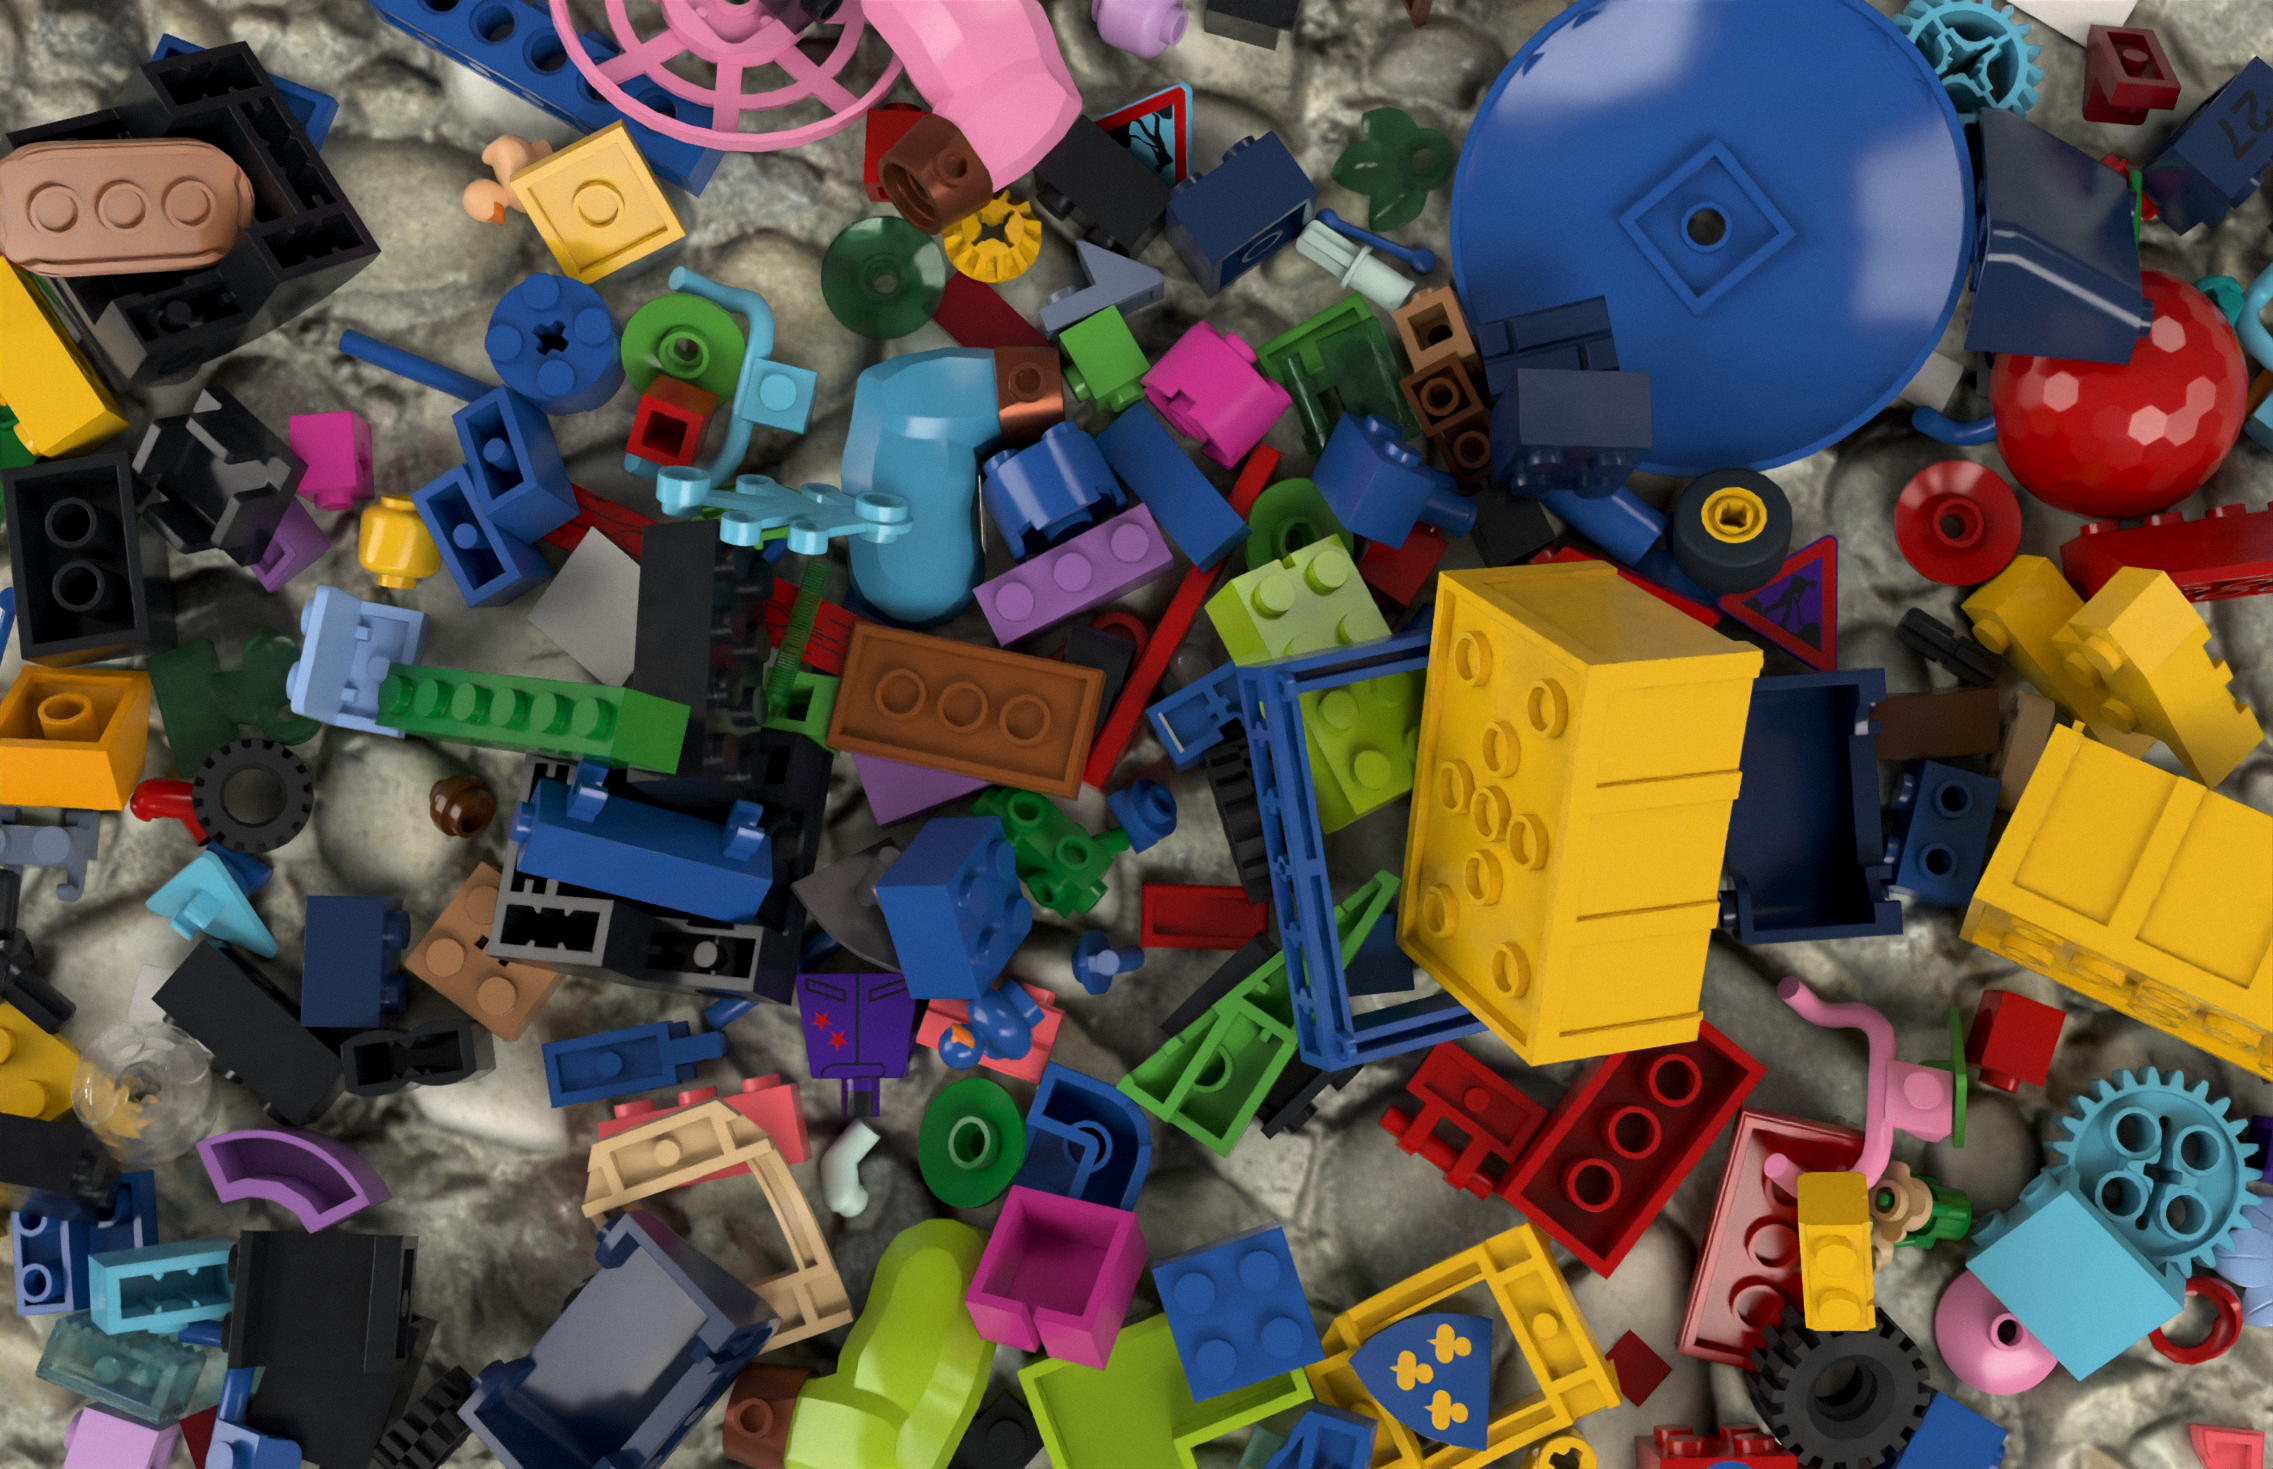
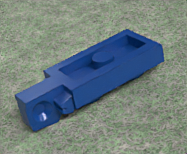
M673 1020L541 1044L552 1108L683 1084V1080L698 1078L695 1062L729 1056L725 1030L691 1036L688 1021L673 1023Z

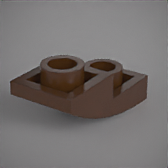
M1454 351L1400 380L1398 383L1427 438H1433L1450 472L1456 477L1460 491L1489 475L1488 415L1492 408L1458 352Z
M1999 686L1931 688L1930 692L1886 693L1887 701L1876 702L1875 712L1869 714L1868 720H1880L1882 726V734H1875L1877 760L1939 758L2000 751Z

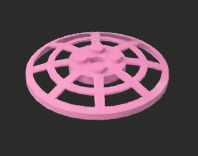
M548 0L553 25L568 56L587 81L617 109L652 130L685 143L722 151L765 152L799 147L832 136L862 119L867 114L868 109H873L887 97L906 70L901 59L894 52L885 71L871 90L860 99L833 80L841 73L854 55L862 36L864 24H871L863 14L860 0H843L838 11L825 22L826 24H845L836 48L820 67L815 65L795 46L805 29L795 36L760 0H750L742 5L730 4L725 0H648L660 3L663 18L669 29L644 44H641L634 34L627 19L623 0H604L609 25L625 53L595 66L586 54L572 26L567 1ZM689 50L701 59L717 64L715 91L687 82L665 69L661 64L683 51ZM775 61L797 81L793 85L772 92L741 94L742 68L761 66ZM644 73L654 83L672 94L698 105L714 108L712 130L688 125L655 112L624 93L617 85ZM811 95L815 96L836 113L828 119L798 129L764 134L738 133L739 111L756 112L778 109L802 101Z

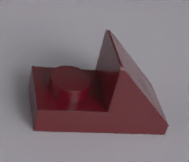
M2091 24L2087 36L2082 105L2084 120L2138 126L2145 122L2150 109L2174 111L2182 87L2154 31L2151 29Z

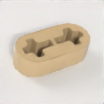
M2018 690L2010 700L2000 725V751L1992 752L1985 774L1987 777L2002 781L1996 808L2014 813L2044 751L2055 713L2054 700L2024 690Z

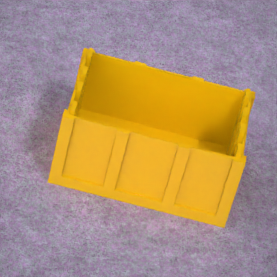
M1604 560L1439 571L1394 944L1530 1066L1697 1041L1700 1020H1703L1704 1011L1698 1005L1711 929H1715L1717 926L1720 902L1716 899L1733 799H1738L1743 772L1738 769L1754 678H1759L1760 668H1763L1764 658L1762 657L1763 650L1748 641H1733L1702 622L1618 576V568Z
M2075 720L2071 729L2057 723L1973 894L1958 938L2273 1083V817L2208 790V787L2185 777H2178L2089 739L2082 734L2085 723Z

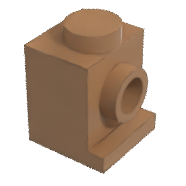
M1449 285L1442 289L1431 287L1413 294L1406 301V306L1392 312L1415 372L1454 351L1458 352L1473 377L1485 371L1481 349L1466 318L1459 296ZM1441 333H1453L1452 337L1434 345L1435 339Z

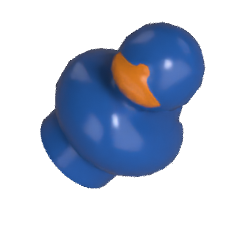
M1009 978L997 990L989 988L982 999H968L966 1001V1013L969 1023H953L949 1028L945 1029L938 1043L939 1055L946 1065L958 1070L973 1067L980 1061L983 1054L994 1060L1005 1058L1008 1060H1020L1028 1054L1032 1047V1029L1045 1016L1033 999L1013 979Z

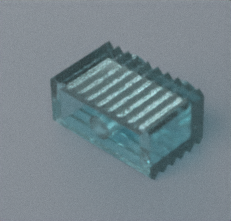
M91 1309L56 1320L35 1373L36 1377L158 1425L160 1422L169 1420L170 1417L174 1418L175 1415L179 1416L180 1413L183 1414L208 1357L204 1349L195 1352L193 1345L183 1347L182 1342L175 1341L172 1343L169 1335L159 1338L158 1334L147 1333L146 1329L107 1335L91 1321Z

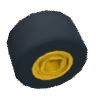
M1720 468L1703 474L1683 490L1675 508L1672 533L1673 556L1682 573L1701 588L1719 594H1744L1763 587L1780 572L1788 554L1793 529L1792 507L1782 488L1763 474L1745 468Z

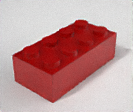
M1704 1019L1700 1020L1697 1041L1595 1056L1535 1132L1514 1163L1509 1166L1498 1180L1493 1192L1525 1218L1534 1222L1545 1234L1589 1269L1608 1280L1768 1069Z

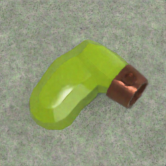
M928 1218L899 1232L879 1258L864 1311L849 1332L839 1355L837 1373L821 1377L820 1371L814 1367L751 1362L741 1371L731 1392L726 1409L722 1439L724 1455L757 1469H946L979 1408L987 1388L997 1346L995 1342L980 1338L964 1302L991 1234L986 1229L959 1218Z

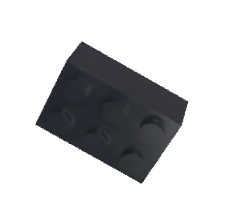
M129 450L0 470L22 660L57 669L179 650L166 539L142 518V514L148 504L161 502L160 491L156 488L159 482L158 474L140 477L131 468L136 454Z

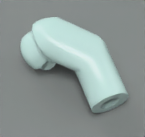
M855 1118L825 1152L820 1161L822 1199L829 1210L839 1212L848 1218L859 1215L868 1203V1192L859 1184L857 1164L881 1137L862 1118Z

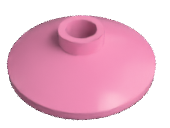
M1966 1269L1952 1279L1940 1295L1933 1318L1935 1344L1947 1368L1965 1384L1990 1394H2015L2040 1383L2055 1367L2058 1360L1969 1269ZM2011 1319L2016 1326V1335L2010 1342L2002 1343L1997 1335L1998 1327L2003 1321Z

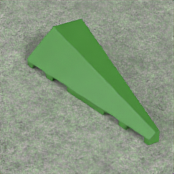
M1384 868L1345 901L1333 908L1344 974L1402 884L1401 879ZM1300 947L1306 986L1308 987L1310 983L1304 947ZM1283 949L1212 1005L1207 1012L1182 1032L1161 1046L1157 1052L1136 1069L1120 1079L1115 1088L1164 1121L1173 1123L1222 1157H1229L1299 1047ZM1311 1013L1313 1022L1316 1020L1315 1013Z

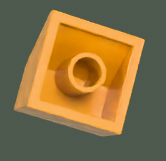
M24 665L0 705V804L123 811L145 770L152 692L150 671L75 667L52 669L45 666Z

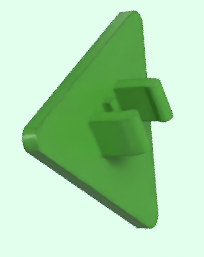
M1949 1005L1950 1060H1927L1919 1062V1065L1953 1072L1954 1148H1964L1967 1072L1959 1005Z

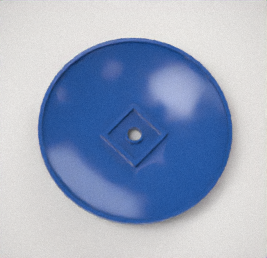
M1579 0L1545 24L1521 47L1499 74L1479 107L1465 139L1452 191L1449 231L1452 268L1462 308L1479 347L1477 324L1605 295L1620 372H1649L1653 449L1635 470L1676 478H1698L1703 474L1720 468H1745L1754 472H1762L1809 457L1842 440L1876 416L1900 394L1920 371L1940 341L1956 309L1967 276L1974 242L1973 232L1976 210L1974 177L1966 137L1955 107L1938 75L1913 42L1892 21L1864 0ZM1699 212H1714L1724 221L1725 233L1717 243L1710 246H1702L1690 238L1687 231L1688 223Z

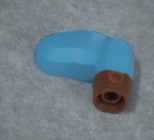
M994 345V349L946 347L896 356L863 370L857 381L851 423L843 454L841 468L842 493L856 498V495L862 492H885L901 496L908 500L907 513L913 517L912 530L906 534L898 535V540L893 543L866 541L859 537V533L847 535L849 586L865 612L893 628L927 630L952 622L976 600L972 589L983 584L986 574L977 520L980 501V458L1000 446H1003L1004 451L1030 447L1041 442L1042 435L1051 427L1066 421L1059 347Z

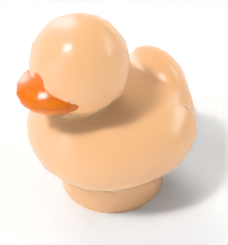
M512 134L502 135L491 142L483 151L482 161L484 164L493 167L497 182L489 179H477L466 187L462 201L467 214L476 221L483 223L496 222L499 226H503L505 211L508 206H511L520 213H527L509 185L510 175L553 154L548 141L544 138L529 143L524 138Z

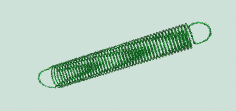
M828 546V547L830 548V550H831V556H830V560H831V557H832V549H831L830 546ZM814 555L813 560L808 561L775 660L776 663H774L775 666H773L774 669H772L773 672H771L772 675H770L771 678H769L770 681H768L769 684H767L768 687L765 690L767 695L782 699L779 700L767 696V698L779 701L778 703L768 700L769 702L779 704L777 706L768 703V705L779 707V711L780 708L786 707L789 700L788 698L790 697L789 695L791 694L790 692L792 691L791 689L793 688L792 686L794 685L793 683L795 682L794 680L796 679L795 677L797 676L796 674L798 673L797 671L799 670L798 668L800 667L799 665L801 664L800 662L802 661L801 659L803 658L802 656L804 655L803 653L805 652L804 650L806 649L805 647L807 646L806 644L808 643L807 641L809 640L808 638L810 637L809 635L811 634L810 632L812 631L811 629L813 628L812 626L814 625L813 623L815 622L814 620L816 619L815 617L817 616L816 614L818 613L817 611L819 610L818 608L820 607L819 605L821 604L820 602L822 601L821 599L823 598L822 596L833 568L830 560L829 565L831 568L821 562L814 561L816 555ZM814 562L822 564L828 568H824L820 565L814 564ZM790 622H794V623H797V624H800V625H804V626H806V627H808V628H805V627H802V626H799V625H796V624H792V623H790ZM789 625H793V626H796V627H799V628H803V629H805V630H807V631H804V630H801V629H798V628H795V627H791V626H789ZM788 628H792V629H795V630H798V631H802V632H804V633H806V634H803V633H800V632H797V631H794V630H790V629H788ZM787 631H791V632H794V633H797V634H801V635H803V636H805V637H802V636H799V635H796V634H793V633H789V632H787ZM786 634H790V635H793V636H796V637H800V638H802V639H804V640H801V639H798V638H795V637H792V636H788V635H786ZM785 637H789V638H792V639H795V640H799V641H801L802 643L797 642V641H794V640H791V639H787V638H785ZM784 640H788V641H791V642H794V643H798V644H800L801 646L796 645V644H793V643H790V642H786V641H784ZM783 643H787V644H790V645H793V646H797L798 648H794V647H792V646L785 645V644H783ZM782 646H786V647L795 649V650H797V651H793V650H791V649H787V648H784V647H782ZM781 649H785V650L794 652V653H796V654H792V653H790V652H786V651H783V650H781ZM780 652H784V653H786V654H790V655H793V656H795V657H791V656H789V655H785V654H782V653H780ZM779 655H783V656H785V657H789V658H792V659H794V660H790V659H788V658H784V657H781V656H779ZM778 658H782V659H784V660L791 661V662H793V663H789V662L780 660V659H778ZM777 661H781V662H783V663H787V664H790V665H792V666H788V665L779 663V662H777ZM776 664H780V665H782V666L789 667V668H791V669H787V668L778 666V665H776ZM775 667H779V668H781V669L788 670V671H790V672H792V673H789V672H786V671L777 669V668H775ZM774 670H777V671H780V672H783V673H787V674H789V675H791V676L784 675V674H782V673H778V672H776V671H774ZM773 673H776V674H779V675L788 677V678H790V679L783 678V677H781V676H777V675H775V674H773ZM772 676H775V677L784 679V680H786V681H782V680L776 679V678H774V677H772ZM771 679H774V680L783 682V683H785V684H781V683L775 682V681H773V680H771ZM772 683H776V684L782 685V686H784V687H780V686L774 685V684H772ZM771 686H775V687L781 688V689H783V690H779V689L773 688V687H771ZM768 688L780 691L782 693H777L775 691L769 690ZM768 692H773V693H776V694L781 695V696H783V697L776 696V695L770 694V693H768Z

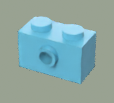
M222 1235L89 1254L91 1321L107 1335L147 1329L148 1333L161 1334L187 1329L189 1322L225 1317L227 1312H232L235 1284H230L228 1281V1257L232 1246L238 1243Z

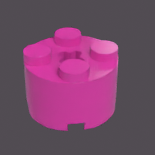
M1203 320L1197 325H1193L1140 380V383L1146 386L1143 389L1146 397L1164 419L1184 438L1189 434L1200 443L1208 442L1200 452L1226 470H1231L1278 422L1287 408L1293 403L1290 395L1275 380L1268 376L1263 379L1251 365L1256 361L1257 357L1241 338L1232 332H1228L1223 338L1210 324Z

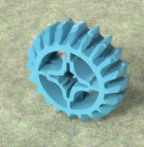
M1912 0L1903 10L1904 15L1900 13L1894 15L1890 21L1913 44L1917 45L1939 79L1945 72L1948 74L1956 70L1961 72L1967 67L1972 66L1966 74L1959 73L1955 76L1951 74L1941 80L1955 107L1966 137L1967 146H1969L1973 124L1979 107L2008 109L2026 119L2027 114L2025 111H2029L2037 103L2038 96L2040 95L2033 87L2043 79L2045 70L2031 64L2040 55L2042 45L2024 44L2023 39L2030 32L2031 23L2019 24L2015 27L2009 21L2014 12V4L2005 6L1998 12L1991 8L1992 0H1977L1976 3L1972 2V0H1926V2L1923 0ZM1960 36L1965 37V38H1967V39H1969V40H1971V41H1967V40L1961 38ZM1991 62L1994 64L1998 77L1996 102L1989 93L1993 86L1987 77V66Z

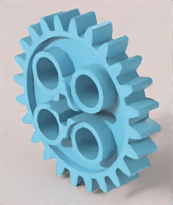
M2139 1067L2136 1081L2128 1069L2112 1070L2113 1088L2103 1079H2091L2088 1081V1086L2093 1100L2082 1095H2070L2067 1100L2077 1115L2074 1118L2065 1116H2054L2052 1118V1122L2065 1135L2062 1141L2049 1140L2043 1142V1147L2059 1155L2058 1164L2040 1168V1173L2049 1172L2054 1177L2064 1168L2071 1165L2080 1174V1191L2155 1268L2168 1261L2184 1278H2190L2192 1275L2191 1259L2200 1267L2211 1269L2216 1267L2211 1247L2235 1252L2237 1246L2228 1234L2229 1229L2236 1228L2251 1231L2253 1227L2248 1219L2239 1213L2241 1206L2261 1205L2262 1202L2259 1197L2245 1190L2246 1182L2258 1180L2263 1175V1171L2245 1167L2244 1158L2253 1155L2259 1150L2258 1144L2239 1143L2236 1138L2247 1126V1120L2244 1118L2224 1119L2222 1116L2227 1111L2231 1100L2228 1097H2213L2205 1101L2209 1083L2205 1080H2192L2184 1087V1075L2181 1070H2166L2160 1079L2156 1067ZM2125 1115L2134 1121L2137 1129L2135 1142L2128 1149H2125L2119 1143L2116 1136L2117 1125ZM2161 1116L2167 1119V1126L2163 1131L2159 1123ZM2189 1133L2193 1134L2200 1146L2199 1158L2191 1167L2185 1163L2181 1155V1144ZM2146 1163L2153 1169L2159 1170L2157 1182H2153V1179L2143 1175ZM2110 1179H2115L2122 1190V1201L2120 1206L2110 1213L2104 1207L2102 1190ZM2179 1197L2185 1206L2186 1218L2178 1229L2173 1230L2167 1221L2166 1209L2171 1200ZM2141 1215L2144 1226L2139 1230L2135 1225V1221Z

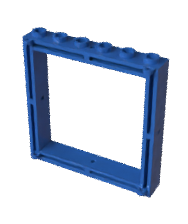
M1433 627L1236 666L1301 1061L1328 1072L1490 1030L1449 992L1351 1016L1298 694L1428 667ZM1259 701H1263L1265 720H1262ZM1267 747L1271 749L1277 787H1273ZM1278 814L1282 815L1288 853L1285 854L1283 849ZM1291 880L1293 881L1299 920L1295 921L1289 881ZM1300 947H1304L1310 983L1308 987L1306 986ZM1311 1013H1315L1316 1021L1312 1022Z

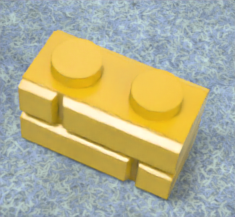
M1810 1172L1798 1175V1226L1806 1328L1813 1331H1869V1329L1876 1328L1867 1175L1859 1172Z

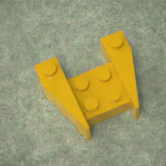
M2014 554L2010 562L1999 573L1987 579L1960 606L1975 623L1972 632L1978 641L1990 651L2001 654L2045 698L2054 700L2055 707L2072 724H2074L2075 720L2085 723L2082 734L2089 739L2138 760L2158 740L2165 742L2196 782L2213 791L2265 738L2249 705L2237 702L2225 687L2233 678L2225 660L2214 657L2210 661L2204 650L2203 645L2212 637L2204 620L2163 570L2123 566L2085 604L2048 557Z

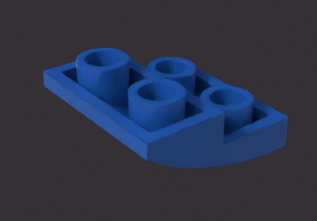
M154 1170L121 1173V1186L116 1202L111 1209L104 1208L98 1227L11 1211L17 1317L74 1312L90 1308L89 1254L159 1245Z

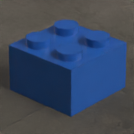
M1000 816L930 818L875 886L911 999H982L985 992L990 988L1032 928L1031 905L1023 897L1015 870L1016 857L1014 848L1006 840Z
M1278 1220L1151 1262L1155 1283L1195 1403L1325 1359L1282 1226Z

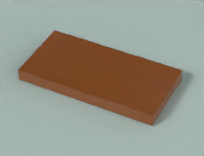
M855 620L824 745L833 750L1078 801L1107 674L1104 670Z

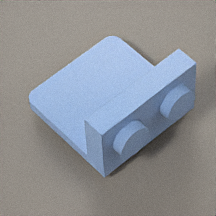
M320 584L316 590L315 597L309 598L303 608L301 632L306 637L300 661H296L292 665L287 678L286 693L288 699L291 700L292 712L333 726L404 739L406 734L404 732L375 725L379 710L378 692L383 680L387 677L390 663L421 665L431 616L425 612L362 601L337 587Z

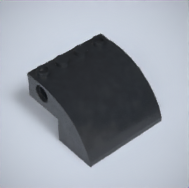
M246 40L140 64L135 69L112 108L6 133L0 141L1 160L11 151L36 142L173 137L194 138L210 143L222 150L240 166L249 178L255 199L252 227L243 229L224 258L216 265L194 270L76 277L42 276L118 394L195 368L262 337L329 296L361 272L381 253V249Z
M760 731L759 751L764 759L765 781L762 788L757 791V804L763 805V812L756 827L764 828V835L771 837L773 882L750 925L734 924L517 871L518 842L509 840L486 955L547 971L626 986L709 998L791 1006L807 910L790 886L792 883L814 873L834 754L827 752L799 734ZM526 754L516 807L519 801L530 803L540 778L571 785L580 761ZM609 765V771L602 784V787L608 788V795L679 813L627 783L626 767ZM730 812L691 814L689 816L726 825Z

